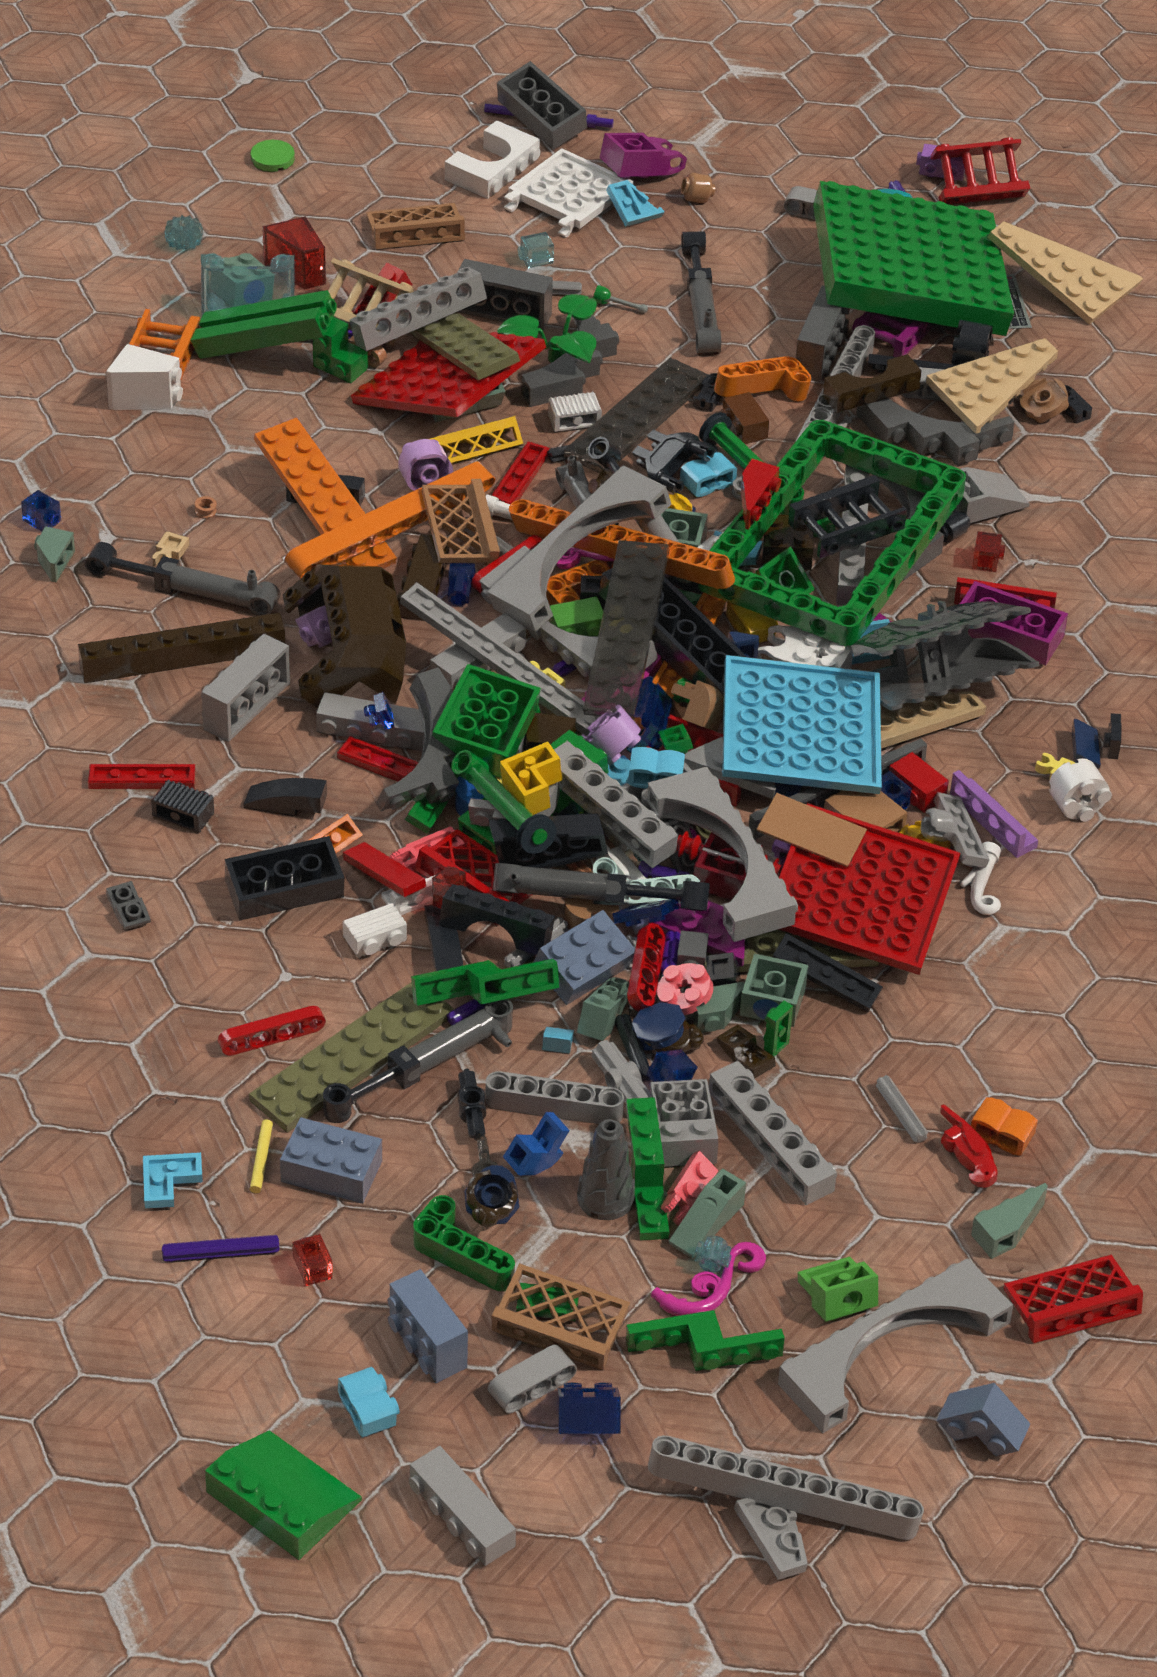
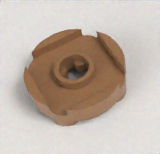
M1046 378L1034 380L1023 390L1024 395L1022 399L1020 398V403L1028 417L1035 419L1038 423H1043L1068 408L1069 402L1066 387L1058 379L1053 378L1054 381H1047ZM1042 397L1048 398L1045 401H1041Z

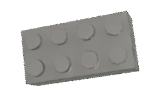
M263 634L256 641H253L245 652L237 656L229 667L221 671L212 683L204 687L201 698L203 728L205 731L229 742L290 684L289 645Z

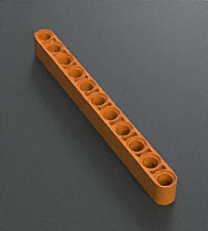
M476 461L427 485H470L471 479H481L484 492H486L493 486L496 479L479 461ZM421 488L293 548L284 558V562L301 579L306 572L313 569L317 564L336 565L427 521L428 517ZM465 493L453 494V496L461 501L466 498ZM429 494L430 497L437 501L443 498L438 494ZM448 500L443 504L449 509L456 507V505ZM440 510L434 512L436 516L443 513Z
M525 499L516 500L509 506V513L515 529L528 535H538L542 539L548 536L572 513ZM615 524L587 535L572 546L623 562L642 554L661 573L717 589L728 588L735 582L729 558L725 555Z

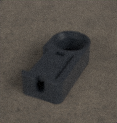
M717 373L708 374L703 380L701 392L697 397L694 396L693 399L694 408L707 412H712L722 397L714 391V385H711V383L716 382Z
M1065 385L1069 406L1065 411L1073 418V423L1077 424L1090 419L1092 407L1072 387Z

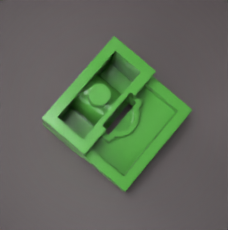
M846 1257L798 1272V1283L812 1297V1308L825 1322L878 1306V1275L864 1261L856 1263L851 1257Z

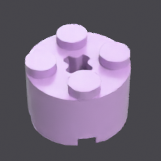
M421 439L412 443H406L402 447L398 466L408 487L413 491L421 488L422 485H427L453 472L452 464L437 440Z
M621 705L615 706L617 711L614 713L609 709L599 716L587 728L590 731L587 737L584 734L581 735L584 737V740L596 748L602 749L607 754L608 765L613 764L621 757L620 752L627 746L632 748L641 740V737L638 735L641 729Z

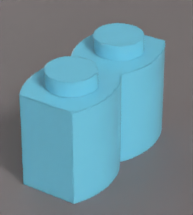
M714 453L713 458L709 457L710 461L708 462L703 459L692 460L681 467L680 480L696 497L706 496L716 489L728 488L736 479L737 468L722 453Z
M648 747L632 748L628 784L637 788H648V782L683 773L685 754L673 750L657 751Z
M373 1367L338 1378L339 1396L362 1438L396 1426V1418L400 1413L396 1399L394 1397L390 1398L386 1392L387 1385L383 1375L377 1374Z

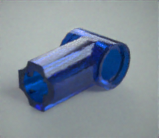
M450 563L447 596L448 602L452 603L454 607H463V605L469 603L471 583L475 576L476 567L474 563Z

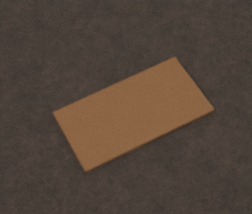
M776 793L756 831L848 867L867 829Z

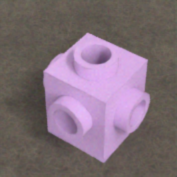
M325 606L316 608L295 619L300 629V636L307 643L308 647L318 644L320 648L332 642Z

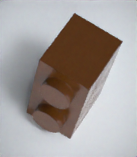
M750 392L723 398V409L720 412L725 413L731 419V431L744 444L768 439L769 419Z

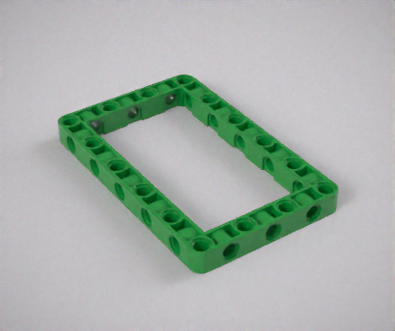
M815 420L809 424L778 463L777 467H780L779 478H781V485L778 492L772 494L769 505L767 507L764 506L759 520L754 521L749 530L745 529L742 509L709 550L729 558L735 576L734 584L725 589H717L697 583V587L700 591L837 644L851 646L861 638L962 500L966 474L959 468L825 420ZM824 457L926 494L917 505L911 519L905 521V529L896 533L893 543L889 548H885L874 563L873 570L868 576H864L853 591L852 598L847 605L839 607L821 601V598L800 590H792L776 584V581L755 573L737 569Z

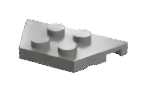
M723 737L685 754L684 762L691 770L708 767L711 774L720 780L739 785L741 788L763 796L774 798L775 782L722 776Z

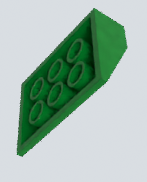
M467 664L432 732V736L456 754L462 750L472 752L487 762L489 772L492 775L502 778L500 761L516 754L537 711L541 688Z
M270 1430L225 1451L205 1470L206 1492L298 1560L362 1501V1496Z

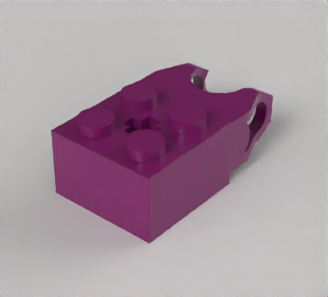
M605 133L599 157L618 177L625 179L630 178V176L648 178L649 176L675 174L685 169L687 158L681 152L671 150L673 145L668 140L647 137L644 133ZM680 157V164L677 167H671V159Z

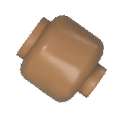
M690 173L687 177L683 178L681 194L684 195L687 201L704 204L710 197L714 196L715 184H712V179L709 175Z

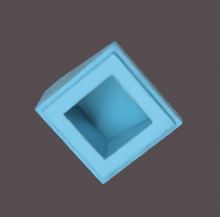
M546 1027L543 1035L542 1050L570 1053L574 1030Z

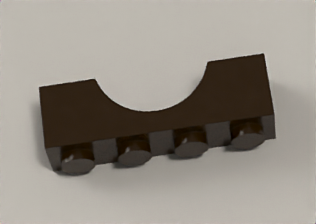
M906 354L887 360L886 371L877 377L860 378L843 372L824 378L823 398L836 413L918 390L920 388L922 370Z

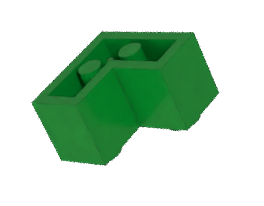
M333 317L325 336L312 339L314 367L348 383L354 382L368 370V351L348 342V323Z

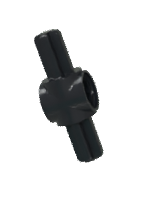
M466 1068L458 1074L460 1090L457 1093L459 1117L467 1123L469 1137L478 1141L480 1138L485 1137L486 1134L483 1121L487 1114L485 1093L482 1088L477 1086L475 1072Z

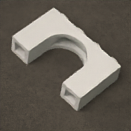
M496 120L484 130L483 149L497 154L504 159L493 162L480 161L457 151L445 161V180L488 199L539 158L540 139Z

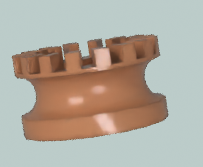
M208 496L197 498L194 511L196 516L202 519L213 517L217 511L216 500Z

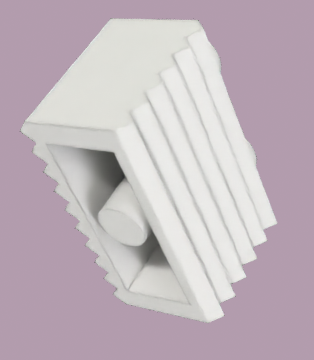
M593 391L586 394L578 393L572 396H555L548 399V417L554 432L601 426L602 410Z
M390 903L343 920V937L355 955L361 958V956L372 955L382 948L397 946L402 941L405 942L407 939V924L401 913L399 914L396 906Z

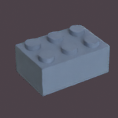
M604 910L542 946L534 962L548 959L557 961L559 988L554 989V991L568 1005L628 968L634 958L635 948Z
M300 1117L280 1158L281 1182L363 1204L382 1163V1139Z
M419 1269L390 1283V1297L387 1299L390 1307L388 1323L395 1333L398 1332L401 1335L408 1352L414 1353L419 1359L422 1371L425 1374H430L433 1380L438 1383L466 1369L468 1330L423 1271Z

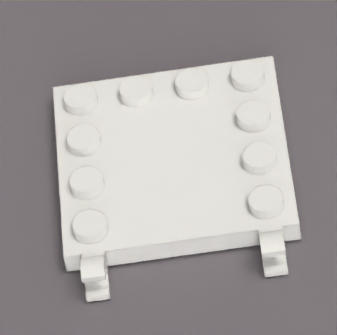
M561 148L508 188V194L505 195L504 199L509 202L504 206V209L513 212L518 207L520 201L560 219L558 225L563 227L558 231V234L568 237L573 227L582 228L613 204L606 191L608 185L625 180L633 184V181L628 178H620L615 172Z

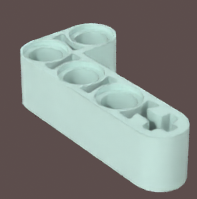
M605 857L595 861L591 873H597L598 870L605 869L610 874H618L616 863L612 859ZM686 874L631 880L630 885L681 889L683 881L700 882V880L694 875ZM629 897L628 904L606 903L593 900L594 904L619 905V913L671 908L680 904V900L641 897L639 900H633Z

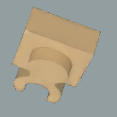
M166 531L156 545V553L152 557L153 566H157L163 556L179 560L189 546V537Z

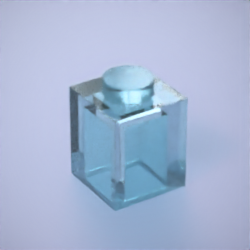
M547 232L522 236L520 238V246L518 247L519 259L524 261L527 268L552 264L554 244Z

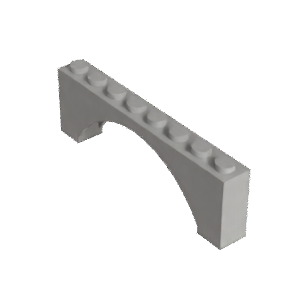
M623 465L487 591L493 608L502 614L506 613L515 621L536 632L553 616L546 598L547 584L555 565L567 550L587 535L606 526L640 518H652L655 520L671 505L666 486Z
M525 545L479 580L483 590L481 594L489 604H491V600L487 591L531 551ZM549 621L536 632L524 626L534 639L543 641L551 652L556 651L567 664H573L584 677H590L601 690L605 689L612 695L658 659L654 642L637 629L633 633L625 635L589 637L569 633L559 629Z
M708 767L648 782L647 802L659 819L670 818L702 827L725 840L740 856L747 875L737 895L731 902L724 904L723 925L734 942L795 924V913L798 912V904L795 897L789 895L784 880L782 878L779 879L775 873L773 863L766 859L762 846L755 842L751 829L744 825L740 812L733 808L729 795L722 791L718 778L711 774Z
M967 1258L958 1264L950 1265L941 1274L927 1278L923 1284L915 1289L906 1290L899 1298L889 1304H882L875 1312L868 1316L858 1318L852 1325L842 1331H835L828 1339L819 1344L811 1345L797 1357L785 1360L780 1366L778 1385L822 1433H825L847 1420L849 1401L844 1396L845 1379L853 1362L871 1343L890 1332L905 1327L925 1324L967 1327L981 1331L988 1337L1010 1324L1013 1304Z

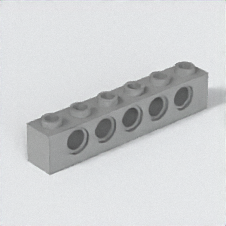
M470 267L461 268L456 274L440 277L437 282L430 285H422L412 293L401 294L396 300L380 303L377 305V308L370 311L359 312L356 317L349 319L355 344L368 351L487 299L481 273Z
M566 741L554 749L561 762L562 781H559L560 789L589 814L598 813L601 824L649 866L655 867L676 852L678 834L671 826H667L652 810H648L641 804L636 796L628 793L617 780L608 776L598 764L593 763L579 748L574 747L570 742Z
M736 1061L710 1074V1095L805 1205L835 1191L837 1177L835 1167L822 1157L815 1144L807 1140L801 1128L793 1124L787 1117L785 1110L772 1100L766 1088L761 1087L757 1083L749 1069H745L739 1061Z

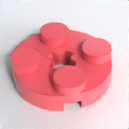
M701 964L670 965L664 970V976L660 979L657 986V996L660 1001L679 1005L684 1015L698 1011L696 1007L703 1002L706 1004L713 994V982L705 967ZM685 986H690V987H691V988H687V989L685 990V993H681V991H680V990H681L683 987H685Z

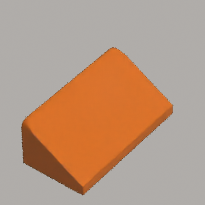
M346 814L309 840L329 836L335 853H338L362 837L363 834L350 816Z

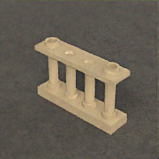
M333 258L331 261L338 272L328 290L332 299H335L346 276L357 279L344 306H341L340 309L337 308L334 314L335 318L348 323V329L350 330L352 329L349 319L357 316L353 314L352 309L366 283L377 287L365 311L377 308L386 291L396 294L395 300L401 294L414 292L413 287L405 282L399 284L355 267L348 260L342 259L340 261ZM397 338L386 342V344L393 346Z

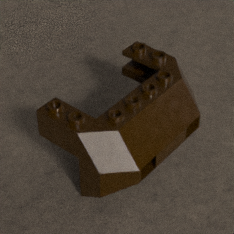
M317 564L283 594L285 611L291 613L298 607L299 617L316 608L325 606L334 650L326 657H323L298 680L301 698L319 708L324 693L343 695L360 681L396 704L403 684L406 638L392 574L377 566Z

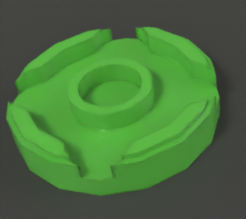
M264 140L254 145L250 152L251 161L254 162V166L268 172L278 171V168L282 167L283 170L287 169L295 160L294 148L282 140Z

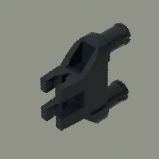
M652 430L647 435V438L653 441L651 444L653 451L651 452L637 446L632 452L633 456L638 458L636 461L637 465L647 469L650 479L666 486L667 491L672 494H680L675 489L682 492L684 483L672 476L690 456L695 455L708 462L710 461L709 457L713 458L715 450L713 447L700 442L698 436L689 432L665 435Z

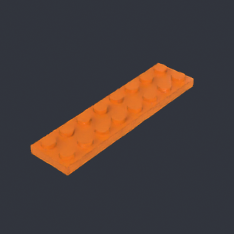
M297 417L254 434V441L321 535L365 514ZM383 541L340 563L342 565L377 566L384 569L396 564L397 557L388 544Z

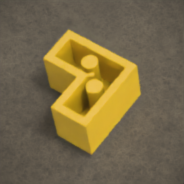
M549 742L500 761L502 784L533 815L551 808L549 786L562 781L560 757Z

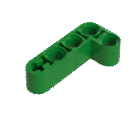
M446 1195L434 1197L413 1223V1245L415 1249L493 1290L506 1291L515 1273V1260L513 1256L455 1227L456 1206L454 1200Z

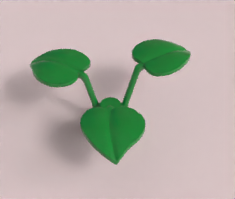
M579 294L562 297L558 302V309L561 313L567 314L562 336L552 337L549 342H547L543 330L538 328L539 321L526 315H518L507 319L498 328L497 333L504 335L515 334L522 337L533 336V338H537L539 334L541 339L545 341V349H548V361L550 363H553L565 353L590 363L596 349V338L584 331H575L572 334L567 332L570 319L572 317L578 320L590 318L596 311L597 302L592 297L589 298Z

